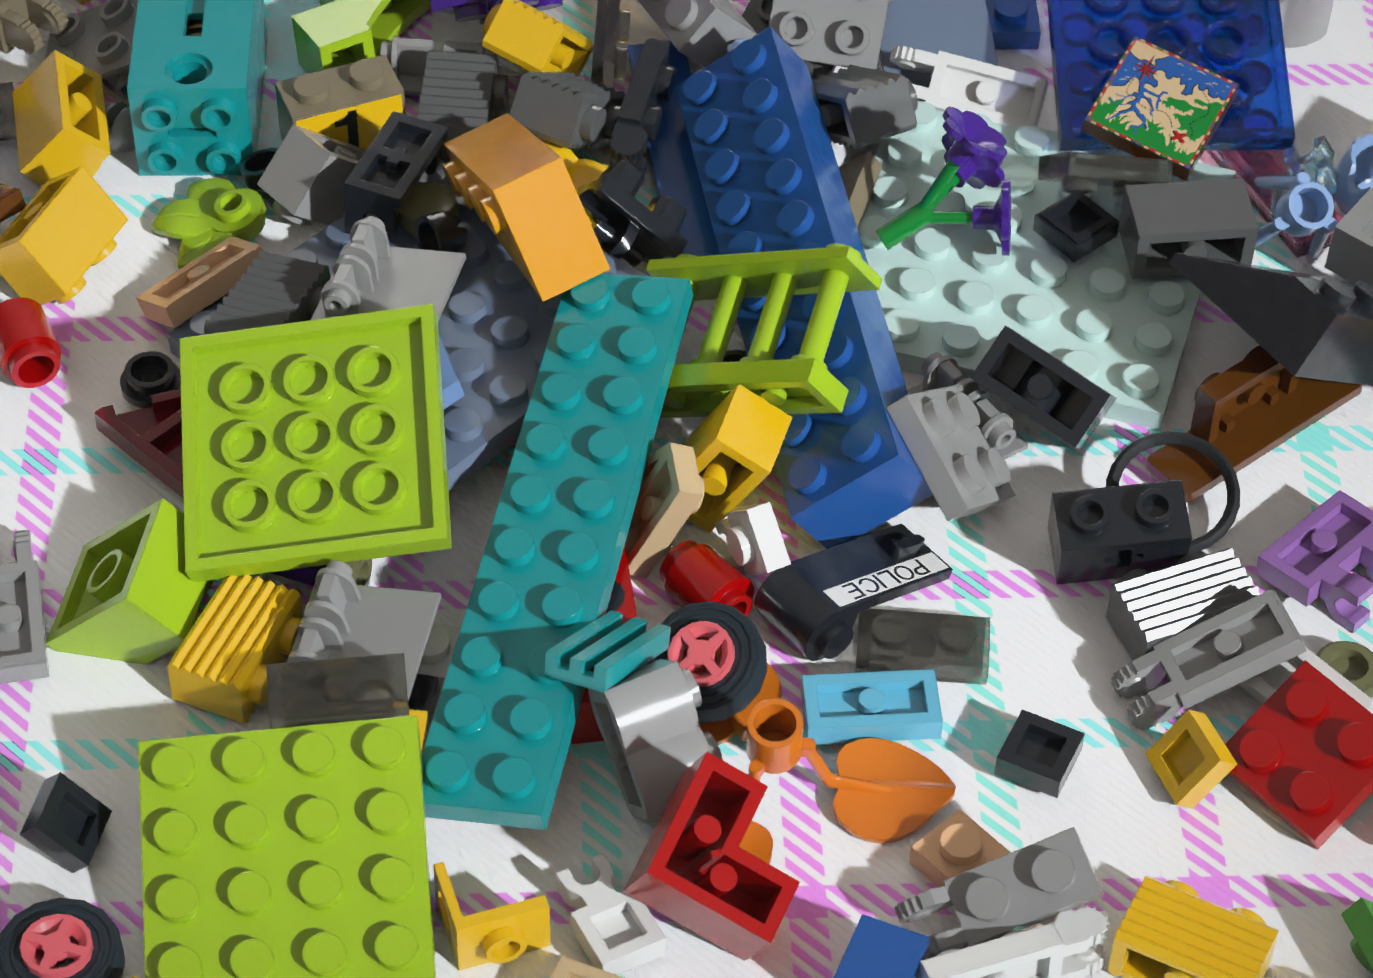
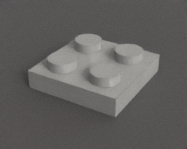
M956 385L909 394L886 407L947 521L995 508L1016 496L1009 483L1011 473L1006 461L997 450L989 447L978 427L980 425V415L976 406L966 394L959 392Z

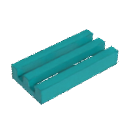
M611 610L547 650L544 674L549 675L548 677L605 692L669 649L671 627L657 624L646 631L647 620L634 617L622 625L623 613ZM594 667V672L589 671V669Z

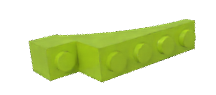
M319 0L320 6L291 16L298 63L306 73H314L362 59L380 56L382 41L392 42L394 36H400L414 20L431 8V1Z

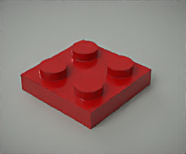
M1306 660L1225 743L1237 762V765L1228 775L1317 850L1373 792V714Z

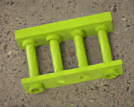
M833 243L827 245L826 248L710 256L680 254L676 258L649 260L646 271L652 277L690 279L693 298L685 328L694 301L716 300L698 359L691 360L689 364H674L660 418L708 417L738 384L764 398L786 414L842 413L849 390L828 371V367L823 361L845 292L880 290L883 280L862 259V255L856 249L844 244ZM817 294L799 354L792 356L791 359L773 360L793 296ZM766 297L748 357H743L737 362H723L743 298Z

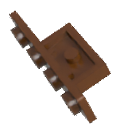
M1258 345L1242 361L1222 373L1215 372L1202 381L1194 395L1195 407L1191 428L1186 433L1200 437L1217 447L1229 460L1234 471L1237 473L1358 396L1362 391L1363 385L1294 377L1266 350ZM1167 444L1147 458L1146 469L1159 481L1182 479L1186 502L1193 501L1224 481L1218 467L1207 456L1195 449L1182 445Z

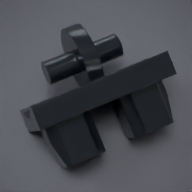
M621 160L609 165L597 180L577 189V194L587 216L594 221L591 226L596 237L601 241L600 246L602 250L607 252V255L624 259L634 268L642 261L648 265L649 260L663 259L668 255H672L674 258L677 257L688 243L679 234L687 210L672 197H667L663 194L652 198L647 207L635 198L644 181L643 173L627 160Z

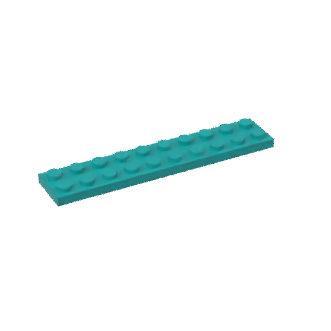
M599 274L562 293L421 756L426 818L540 830L547 829L585 687L548 677L549 675L544 674L546 651L606 614L691 306L693 291L690 279Z

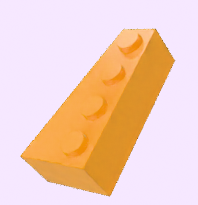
M506 113L443 144L451 161L443 164L442 167L456 196H462L468 208H474L481 221L487 223L543 302L610 270V266L562 157L511 115Z

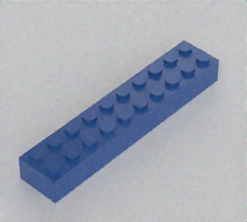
M771 26L749 40L743 41L729 53L704 69L693 73L688 79L675 86L720 255L826 248L829 244L838 243L856 249L862 255V259L868 264L808 66ZM876 290L845 292L823 361L827 365L828 371L849 390L842 413L788 414L793 418L775 460L790 518L826 549L857 539L933 495L886 409L889 405L908 395V391ZM817 294L793 296L773 360L791 359L792 356L799 354ZM766 297L743 298L737 321L747 357Z

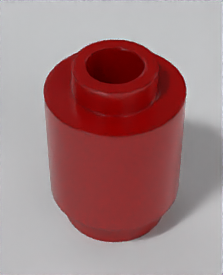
M24 297L12 298L0 303V367L7 378L24 388H36L47 384L57 375L60 369L61 348L42 306L37 301Z
M691 540L684 541L675 546L664 558L659 570L660 579L664 583L667 595L682 608L692 603L714 601L733 606L748 617L752 609V599L754 596L753 583L710 545L698 544Z

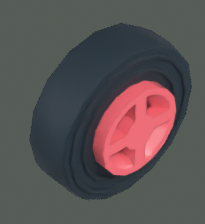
M714 601L692 603L671 613L661 623L671 627L669 649L647 664L659 659L677 661L681 669L687 668L693 674L702 697L701 706L696 708L700 723L726 720L744 710L758 695L767 673L766 646L754 623L735 607ZM701 668H706L708 671L701 672Z
M55 898L34 903L14 915L0 932V978H122L126 960L120 931L103 909L85 900ZM66 958L72 959V962L66 966L54 968L57 965L64 964Z

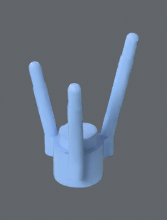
M1300 172L1294 177H1257L1254 180V184L1258 188L1290 191L1282 195L1278 200L1275 209L1276 219L1258 230L1255 247L1281 231L1296 237L1308 236L1315 231L1308 249V255L1311 258L1318 257L1329 233L1333 232L1338 224L1337 220L1332 217L1334 203L1328 190L1319 183L1310 182V176L1306 172Z

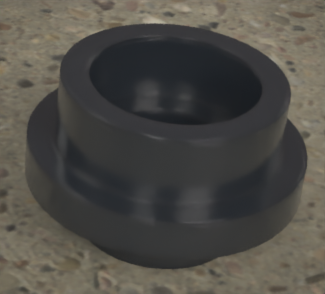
M157 351L139 353L133 356L125 365V369L120 377L121 393L124 399L133 406L139 408L151 407V395L171 390L181 391L180 369L164 353Z

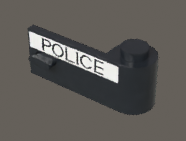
M901 523L791 561L790 565L775 570L760 586L755 596L754 606L756 611L805 658L810 661H818L824 658L832 659L840 655L851 643L854 636L852 628L860 611L948 580L953 569L924 544L925 538L923 536L914 535Z

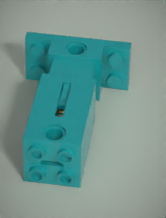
M138 0L127 94L139 176L242 175L239 170L241 162L250 154L258 151L268 39L264 0Z

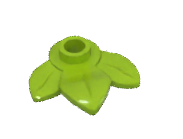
M215 177L206 178L189 185L187 198L178 199L165 205L156 214L150 227L156 234L182 239L177 256V266L181 269L230 236L246 241L255 238L265 226L266 205L261 195L253 189H236L229 180Z

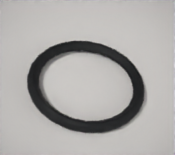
M1167 431L1154 433L1134 441L1121 451L1111 465L1106 479V487L1119 486L1122 473L1129 462L1141 452L1152 447L1169 444L1195 449L1207 456L1218 467L1227 489V505L1223 516L1216 526L1205 535L1191 541L1189 553L1207 549L1224 537L1235 522L1240 507V487L1236 472L1229 460L1218 448L1200 437L1182 432Z

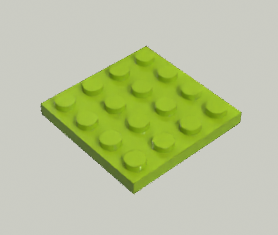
M433 304L179 338L185 572L190 580L201 582L224 579L230 575L239 577L245 574L254 575L327 565L330 561L345 563L452 549L438 315Z
M417 715L138 741L145 978H437L420 731Z

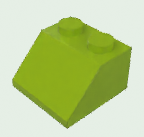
M162 498L83 545L47 638V646L57 652L144 665L170 651L176 652L197 621L196 615L201 600L214 582V580L192 581L185 572L184 513Z

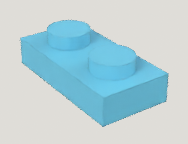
M935 669L802 675L801 699L806 738L814 739L816 744L850 743L865 738H879L889 741L941 739L943 719Z

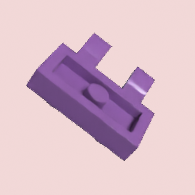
M1339 490L1258 555L1256 574L1306 607L1318 597L1325 600L1326 607L1334 620L1348 631L1354 633L1370 618V610L1361 605V603L1373 594V510ZM1361 563L1366 567L1371 581L1358 574L1349 573V571Z

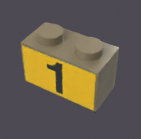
M386 55L362 59L353 63L275 82L279 130L282 140H284L292 125H296L367 150L393 111L406 115L404 89Z

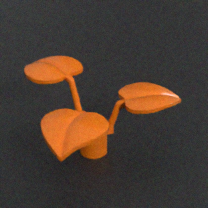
M768 663L767 673L760 692L744 710L726 720L706 723L699 722L702 732H709L718 745L725 743L735 734L742 741L747 742V755L750 760L748 775L760 781L764 772L769 774L784 773L792 769L798 763L800 757H805L826 787L838 789L834 797L833 812L839 824L854 837L866 842L877 844L892 843L914 834L948 804L955 795L956 785L938 765L904 745L885 739L865 738L844 745L837 755L836 769L838 775L833 774L816 751L815 740L803 737V717L801 712L791 702L781 699V682L777 673ZM701 668V672L708 671L706 668ZM751 821L739 847L770 864L773 851L771 833L761 824Z

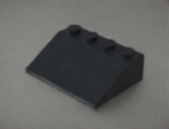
M1178 252L1175 253L1169 262L1294 377L1373 386L1372 286L1361 281L1351 283L1336 280L1329 276L1321 277Z

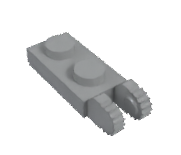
M30 529L15 531L13 550L17 562L0 565V684L50 677L41 580L37 560H34Z
M1270 589L1154 645L1153 651L1132 660L1128 665L1124 664L1122 668H1118V671L1113 673L1114 676L1111 678V684L1119 697L1133 698V696L1140 695L1143 691L1147 692L1157 687L1165 675H1167L1170 680L1169 683L1134 700V703L1130 704V708L1127 709V715L1136 729H1149L1153 726L1156 727L1158 723H1164L1173 719L1182 706L1184 709L1196 705L1307 650L1301 635L1276 591H1271Z
M1073 826L943 881L945 886L929 889L914 897H910L897 904L894 909L900 923H913L950 906L954 907L961 927L928 936L930 940L927 959L946 950L964 949L968 946L1001 938L1015 930L1026 929L1057 916L1061 911L1074 909L1101 898L1104 894L1079 833Z

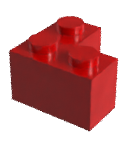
M708 751L682 773L623 892L744 961L770 945L800 881L739 847L768 786Z

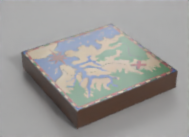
M1134 35L1085 116L1081 131L1187 181L1234 101L1240 84Z

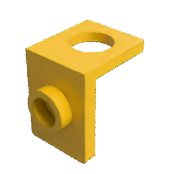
M444 862L433 864L435 902L459 971L489 962L506 963L518 958L523 953L550 946V907L545 895L462 916Z

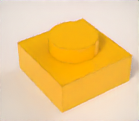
M1189 709L1145 753V756L1175 804L1192 809L1237 765V762L1206 714Z

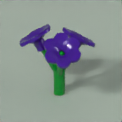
M947 107L942 114L945 120L943 128L946 131L942 136V144L946 150L944 154L946 165L920 202L884 224L875 232L886 249L889 250L928 224H973V230H994L1001 242L1002 256H1010L1011 180H1004V172L999 167L1008 154L1004 147L1007 141L999 131L989 127L987 122L976 113L971 111L962 112L955 107ZM967 183L975 189H983L986 185L996 188L1002 183L1001 193L994 206H973V211H932L954 187L961 188Z

